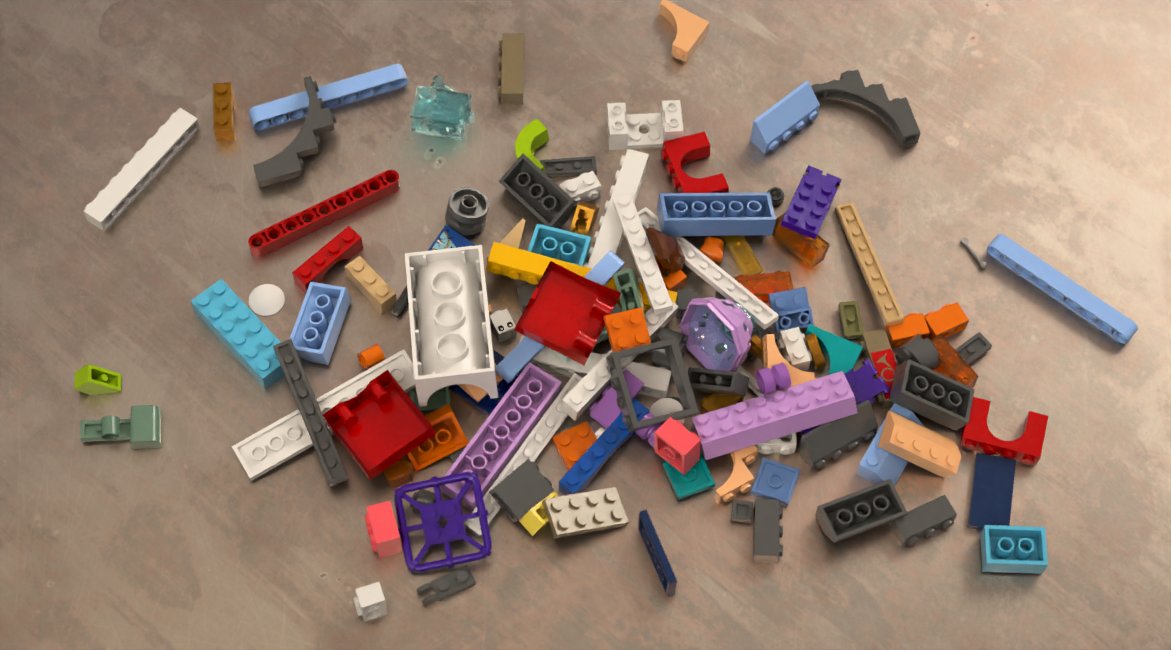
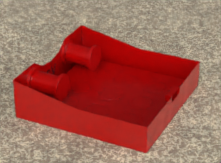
M550 261L514 331L585 366L605 327L603 317L611 315L621 293L586 279Z
M388 370L370 381L366 388L357 396L348 401L338 403L322 415L330 430L370 480L436 434L433 426Z

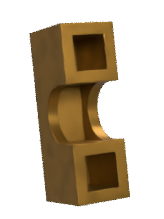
M231 82L213 83V122L216 141L235 140V124L233 119L234 92Z

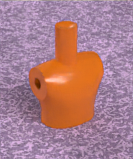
M707 237L700 251L713 262L722 263L724 242L718 238Z

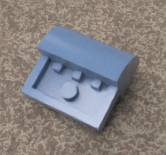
M806 287L768 294L770 308L779 315L778 320L772 324L773 329L777 333L799 327V329L805 328L809 324L814 326Z

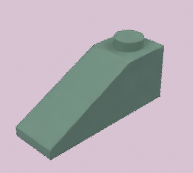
M631 268L614 273L613 278L617 291L621 293L619 299L622 310L628 311L642 307L645 317L642 294L636 274Z

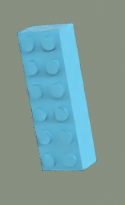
M222 279L191 300L194 313L265 389L284 375L273 348L274 345L281 342Z

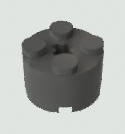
M661 328L658 335L661 339H658V342L677 337L680 351L684 358L685 353L683 349L686 347L689 336ZM665 348L654 350L651 361L652 365L671 370Z
M921 334L915 335L898 348V354L895 357L900 364L910 359L931 370H935L941 365V360L938 362L937 359L940 356L938 350L929 339L925 338L923 340L920 338Z

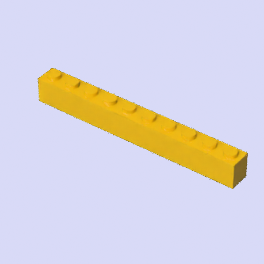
M493 242L486 270L493 274L509 276L511 279L527 281L533 285L539 283L550 261L582 277H585L591 269ZM612 278L605 286L617 291L614 278ZM638 282L646 313L651 308L643 283ZM667 290L671 301L675 303L677 292ZM618 299L617 304L622 308L620 299Z

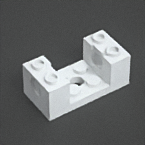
M680 100L662 101L661 113L627 115L625 103H607L606 122L609 150L663 148L664 141L683 137ZM645 128L649 132L643 134L639 130Z

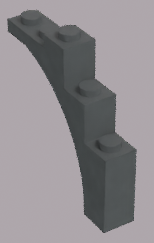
M848 70L841 73L840 80H832L828 83L811 86L817 100H843L872 111L891 128L900 146L918 143L921 133L907 98H895L889 101L882 83L864 86L859 70Z
M311 76L304 78V85L309 97V106L300 132L282 152L264 162L253 165L259 188L302 176V169L305 168L301 157L318 153V146H321L318 134L334 130V124L337 123L334 112L330 113L329 107L324 108L322 98H318L316 93L319 92L317 82H313Z

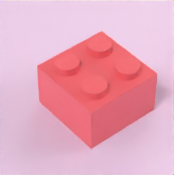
M670 417L654 432L655 453L683 475L700 460L701 440L699 436L694 432L688 431L680 421H675Z
M387 501L366 507L368 514L364 515L373 552H377L379 558L401 553V540L391 502Z

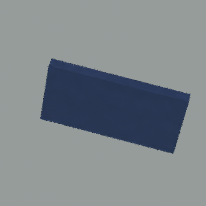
M981 453L976 454L968 528L982 530L984 525H1010L1016 460Z
M647 510L640 511L637 528L668 598L675 595L677 579Z

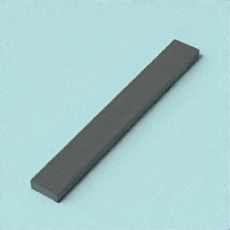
M289 339L274 345L273 348L330 486L348 480V474L322 416L323 414L292 340Z

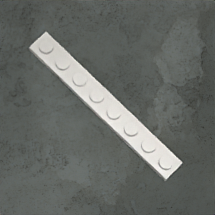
M631 194L613 198L615 211L654 315L673 311V304Z

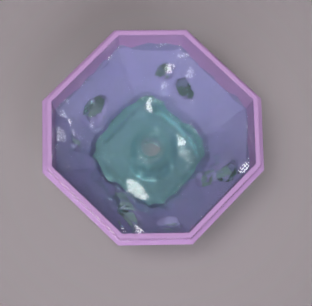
M715 297L692 299L679 325L681 332L689 336L686 349L705 369L736 372L747 357V352L751 346V336L756 328L754 319L738 302Z

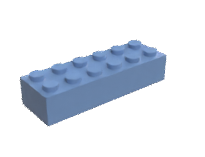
M659 193L657 214L660 230L666 235L738 236L773 234L776 218L770 193Z

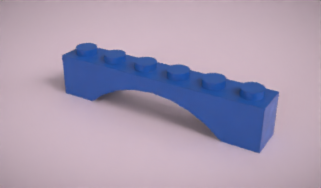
M636 399L632 401L637 421H641L650 410ZM622 413L559 481L558 491L564 496L583 493L610 456L626 440L636 434L635 431L628 433L625 423L622 422Z

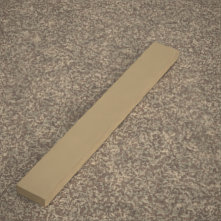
M850 202L835 206L836 214L885 326L904 323L905 318L854 203Z

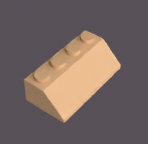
M892 411L887 412L878 444L879 448L943 478L957 474L961 454L955 441Z

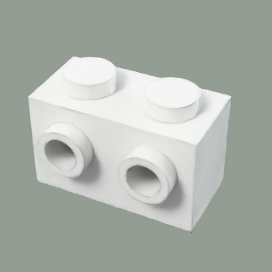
M593 171L582 173L579 177L565 180L559 185L575 200L574 207H577L582 201L589 202L601 197V184Z
M799 327L780 331L777 346L781 350L783 358L793 367L802 371H808L812 355L810 350L806 349L804 333L800 332Z

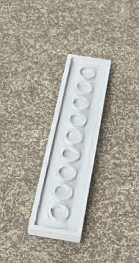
M403 349L317 398L316 400L322 414L338 403L348 401L357 396L366 388L370 381L386 370L391 373L405 393L416 388L413 363ZM297 409L235 444L232 448L252 481L314 445L300 411ZM328 427L330 434L333 435L334 433Z

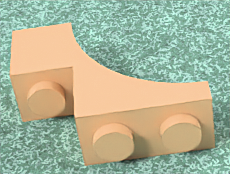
M755 445L730 453L733 461V472L728 481L716 490L715 499L718 504L724 501L729 502L736 494L740 492L746 493L752 488L754 477L746 465L756 460L758 449Z

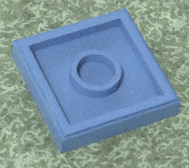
M763 457L750 494L763 499L779 500V504L788 507L800 470Z

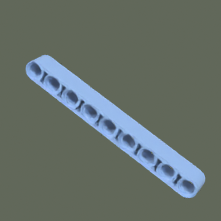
M394 64L318 87L319 92L316 93L318 98H322L324 108L329 107V109L404 87L408 83V79L402 65ZM307 91L252 107L248 114L254 129L263 130L306 117L309 97Z
M998 234L988 245L987 252L993 258L1116 341L1127 344L1138 330V326L1134 321L1007 236Z
M611 250L584 278L605 286L613 278V274L623 268L625 262ZM525 337L496 366V373L509 384L546 346Z

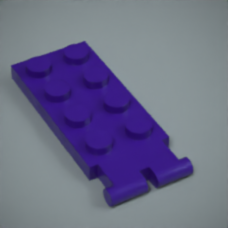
M808 165L805 171L808 175H803L782 219L781 226L816 239L838 190L835 188V185L839 186L842 179L829 173L826 176L822 175V170Z
M869 359L863 362L864 366L857 371L851 369L844 374L855 396L856 406L866 400H869L872 404L875 401L874 397L882 392L886 395L891 391L882 377L874 380L873 376L878 374V371ZM821 425L811 427L800 432L802 433V435H804Z

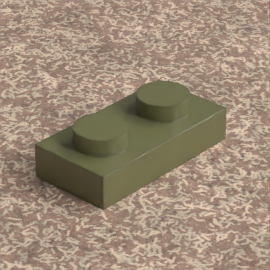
M858 301L839 302L838 308L844 339L861 338L864 330Z

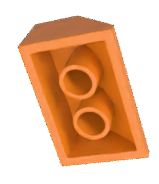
M449 403L425 415L436 434L408 453L416 471L469 444Z

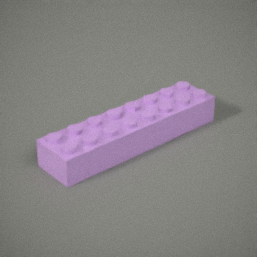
M529 362L445 476L463 472H475L479 478L484 496L560 393L562 382ZM467 480L440 485V490L445 495L455 499ZM471 485L461 500V505L471 511L476 507L473 485Z
M840 371L692 417L695 432L701 440L700 446L704 457L708 460L857 414L858 412L855 396L844 372Z

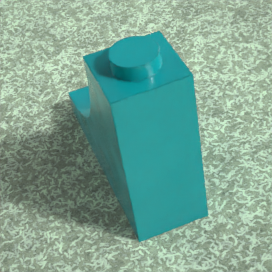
M809 324L806 335L815 334L821 352L827 362L828 375L843 371L845 374L851 369L854 370L863 346Z

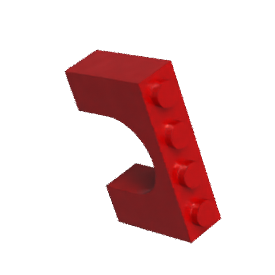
M705 131L663 142V150H660L663 161L666 160L667 172L669 175H672V183L674 188L678 189V193H729V186L723 173L706 178H693L682 170V167L688 162L710 157L711 145Z
M973 397L969 423L963 426L959 445L964 446L968 450H979L988 455L995 454L1003 458L1022 461L1026 465H1037L1042 453L1049 416L1029 411L1025 419L1022 436L1013 441H1004L996 438L987 426L991 401Z

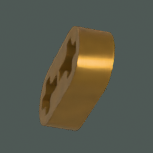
M811 333L804 336L816 370L826 367L815 334Z

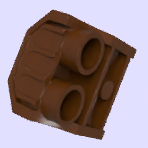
M647 228L648 236L665 271L669 269L674 272L681 270L685 256L680 244L669 235L655 228Z

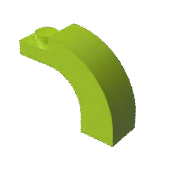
M537 118L521 130L516 139L515 151L517 159L524 154L545 173L544 166L534 157V153L540 146L550 140L547 128Z

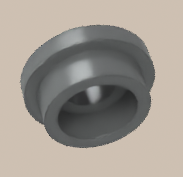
M772 187L767 191V193H770L772 205H779L784 201V193L780 188Z

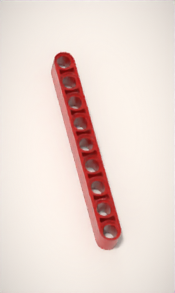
M387 170L253 234L248 240L251 254L257 258L263 257L396 193L400 189L398 172Z

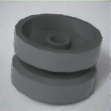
M461 187L454 190L450 194L445 214L446 224L462 235L479 233L485 226L490 205L486 195L478 189L471 187Z

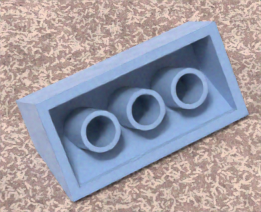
M808 81L804 82L753 120L750 141L764 154L770 150H775L779 143L783 140L787 141L795 131H800L807 122L817 118L820 104Z
M310 282L290 336L298 356L309 362L329 364L351 302V297L346 287Z
M896 403L893 404L890 411L924 426L912 411ZM884 420L861 460L856 474L874 484L891 479L895 487L909 461L878 447L885 423Z

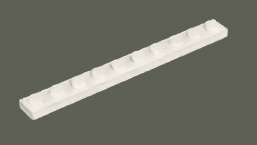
M646 207L638 212L646 233V229L649 227L661 232L659 219L653 212ZM670 236L680 244L685 256L684 264L726 299L733 301L735 305L741 308L748 317L764 330L778 320L779 315L685 238L682 236Z
M576 373L571 376L483 496L485 510H488V524L501 508L489 491L526 460L529 459L534 462L568 416L560 407L562 400L582 380ZM477 506L472 511V513L478 512ZM479 518L464 522L465 528L479 537L482 534Z

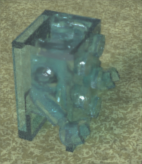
M439 75L433 78L432 88L418 86L410 113V118H413L411 132L465 141L469 123H474L476 113L472 112V95L455 91L443 83L444 80Z

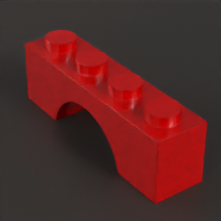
M350 226L345 228L292 272L294 283L306 294L310 282L322 283L323 277L335 263L342 259L350 260L363 249L362 237Z

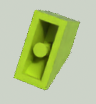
M87 364L75 372L74 390L90 395L121 392V374Z

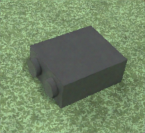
M528 459L492 488L489 493L514 523L554 489L551 487L552 483L550 480L543 477L539 472V467L536 463Z

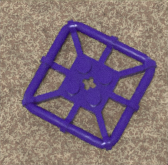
M463 472L439 478L434 476L430 480L406 484L399 489L396 488L394 491V502L399 524L398 531L401 535L405 562L410 572H424L444 567L454 568V565L481 560L491 555L492 542L487 521L488 510H485L481 484L475 472ZM467 480L455 499L442 501L440 485ZM471 485H473L478 512L463 515L461 500ZM433 487L436 503L422 505L406 493ZM402 498L420 509L422 524L407 527ZM441 517L448 519V523L445 524L444 528L438 525ZM479 518L484 546L466 534L465 520ZM424 530L426 543L413 560L408 532ZM464 539L479 549L480 552L453 557L450 542ZM444 543L446 559L420 564L432 545Z

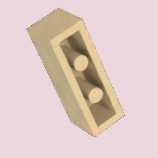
M360 255L345 266L346 277L382 315L394 306L397 301L396 293Z

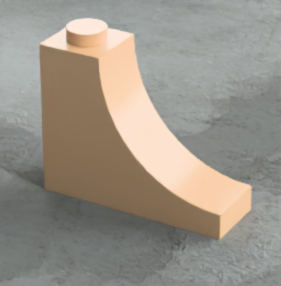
M662 0L659 14L671 23L676 34L671 54L675 58L687 62L708 34L709 22L667 0Z
M766 334L762 337L763 368L768 367L771 369L772 365L783 362L790 374V387L817 379L814 378L813 372L799 370L782 357L777 348L774 334Z

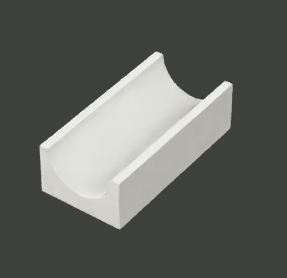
M482 245L405 253L414 381L419 407L427 406L429 397L435 391L455 384L478 386L489 394L490 399L498 398Z

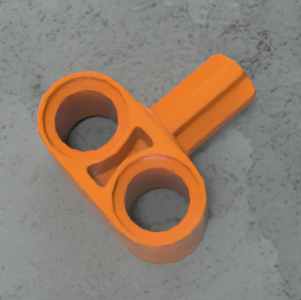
M378 344L357 354L358 360L364 369L372 368L385 360L384 353Z

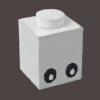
M507 309L497 310L490 315L491 328L499 343L517 336L516 331H514L516 325Z

